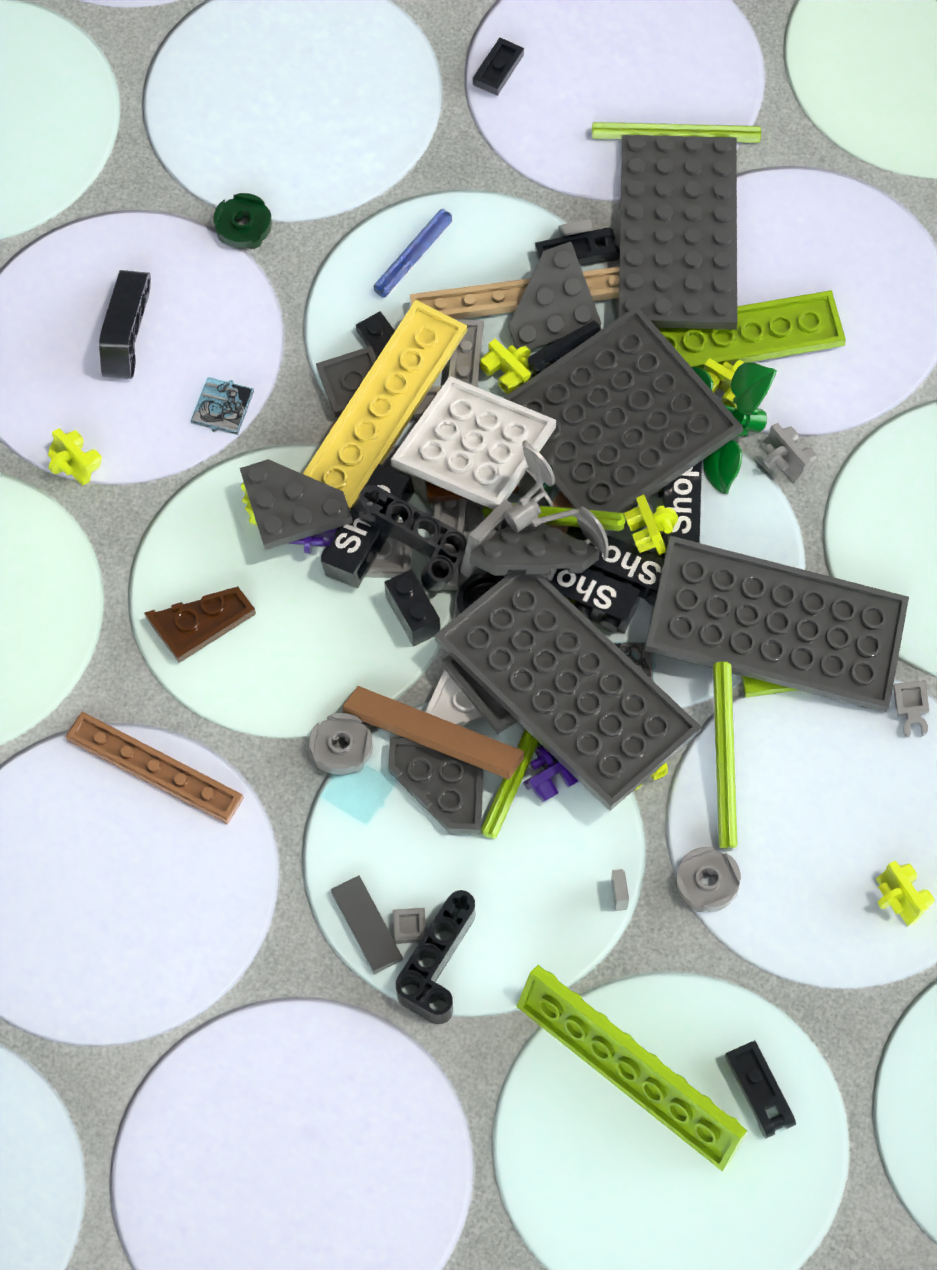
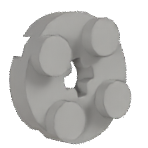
M335 713L327 716V720L320 724L318 722L313 727L309 738L310 753L316 767L337 775L360 772L372 754V734L369 728L367 729L362 724V720L357 716L348 713ZM339 738H344L349 746L344 749H337L332 744L338 743Z
M700 847L690 851L683 858L677 871L676 887L680 897L694 911H718L727 907L737 897L741 873L737 862L731 855L726 852L724 854L716 851L713 847ZM707 872L709 876H716L717 879L714 880L712 886L700 882L703 879V873Z

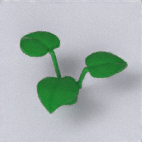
M746 362L741 364L734 372L731 381V391L735 395L733 403L736 404L737 408L725 405V407L743 427V432L736 437H746L748 431L759 433L766 427L767 414L758 407L770 389L777 370L757 363ZM691 367L712 390L713 381L709 373L701 368ZM730 440L703 459L704 471L711 485L719 492L728 494L730 486L737 477L742 464V450L738 443Z

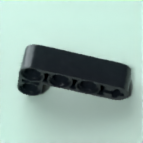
M120 270L99 338L102 376L132 379L134 376L136 365L135 342L150 294V272Z
M368 485L364 487L353 505L355 515L367 524L429 557L420 576L421 582L425 588L431 591L443 589L454 575L465 554L466 537L458 530L378 486ZM368 500L373 503L372 507L366 504ZM382 508H385V512L383 514L380 513ZM391 514L399 515L403 523L395 522L391 518ZM418 529L426 530L430 538L422 537ZM445 544L453 545L457 553L449 552ZM431 569L440 570L444 578L435 577Z
M457 890L447 898L395 982L399 1003L434 1024H444L453 1015V997L450 991L436 983L475 920V899L469 892ZM463 906H466L467 911L462 909L456 917L455 908L461 909ZM441 931H448L453 934L447 941L439 940L436 937ZM426 957L433 958L436 961L432 967L428 968L422 967L419 964ZM408 984H414L419 987V990L412 995L405 994L402 991ZM436 1000H442L447 1003V1007L441 1011H436L430 1007V1004Z

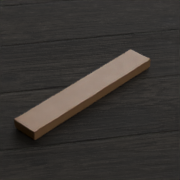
M360 686L356 687L343 705V713L355 715L366 723L509 780L524 759L523 750Z
M83 711L65 736L68 742L227 825L244 799L243 794Z

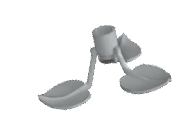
M524 440L522 442L523 453L529 469H525L526 473L518 486V493L524 497L519 499L517 504L503 512L508 525L514 532L518 533L531 523L534 527H537L541 523L574 516L577 518L584 535L603 553V560L606 559L609 546L605 530L599 520L585 507L582 506L579 510L572 509L538 518V515L541 514L539 506L554 507L552 500L544 491L543 483L545 482L548 486H552L555 483V477L546 459Z

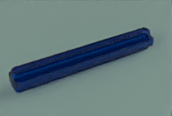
M440 209L374 284L373 287L376 294L383 298L387 297L452 222L450 212Z

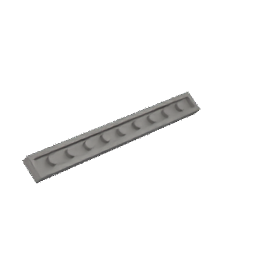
M455 319L467 325V332L450 357L448 378L451 376L478 387L484 321ZM467 499L435 502L434 518L463 534ZM445 544L449 552L457 553L453 545ZM461 561L452 578L441 590L458 591ZM431 569L435 577L444 578L440 570Z

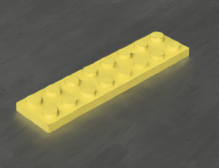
M415 300L303 474L343 491L351 511L359 493L366 486L378 464H383L466 334L467 325Z

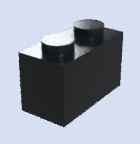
M410 569L385 581V597L412 646H417L435 637V634L440 631V618L413 570Z

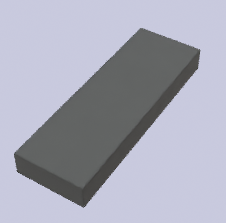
M360 875L332 888L331 893L373 974L403 961V956Z

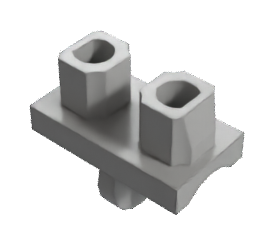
M776 423L770 427L769 435L761 444L764 447V451L768 454L764 463L769 469L778 466L796 483L802 479L806 470L814 464L817 455L811 448L806 447L801 450L796 444L799 440L798 433L792 426L782 428Z

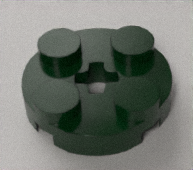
M238 193L233 195V199L226 202L224 199L219 203L214 212L213 220L218 240L231 247L256 249L261 246L262 241L266 239L272 228L270 210L260 197L253 194ZM242 217H247L248 223L240 225L235 221L241 220Z

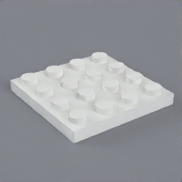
M450 376L391 458V466L494 510L504 499L507 500L526 473L525 469L529 468L524 457L522 442L526 440L534 449L540 452L555 430L556 420Z

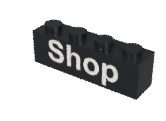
M702 461L658 491V498H663V506L674 509L678 516V522L673 527L671 533L666 534L662 531L661 536L666 547L670 536L700 543Z
M378 464L366 486H378L407 503L415 492L411 476ZM368 500L366 504L372 507L373 503ZM352 505L350 513L353 523L336 529L335 538L331 545L326 546L322 552L321 563L327 577L358 589L389 535L360 520L355 515ZM382 508L380 513L383 514L386 509ZM391 514V518L397 522L400 516Z
M569 526L566 534L595 547L584 535L580 527ZM606 534L609 546L608 557L603 560V553L600 551L599 560L587 569L641 590L640 598L645 599L647 603L654 606L664 557L650 551L639 553L637 546Z
M568 568L551 569V574H541L586 618L600 623L608 631H619L625 634L640 603L641 590L590 569H586L582 573H569Z

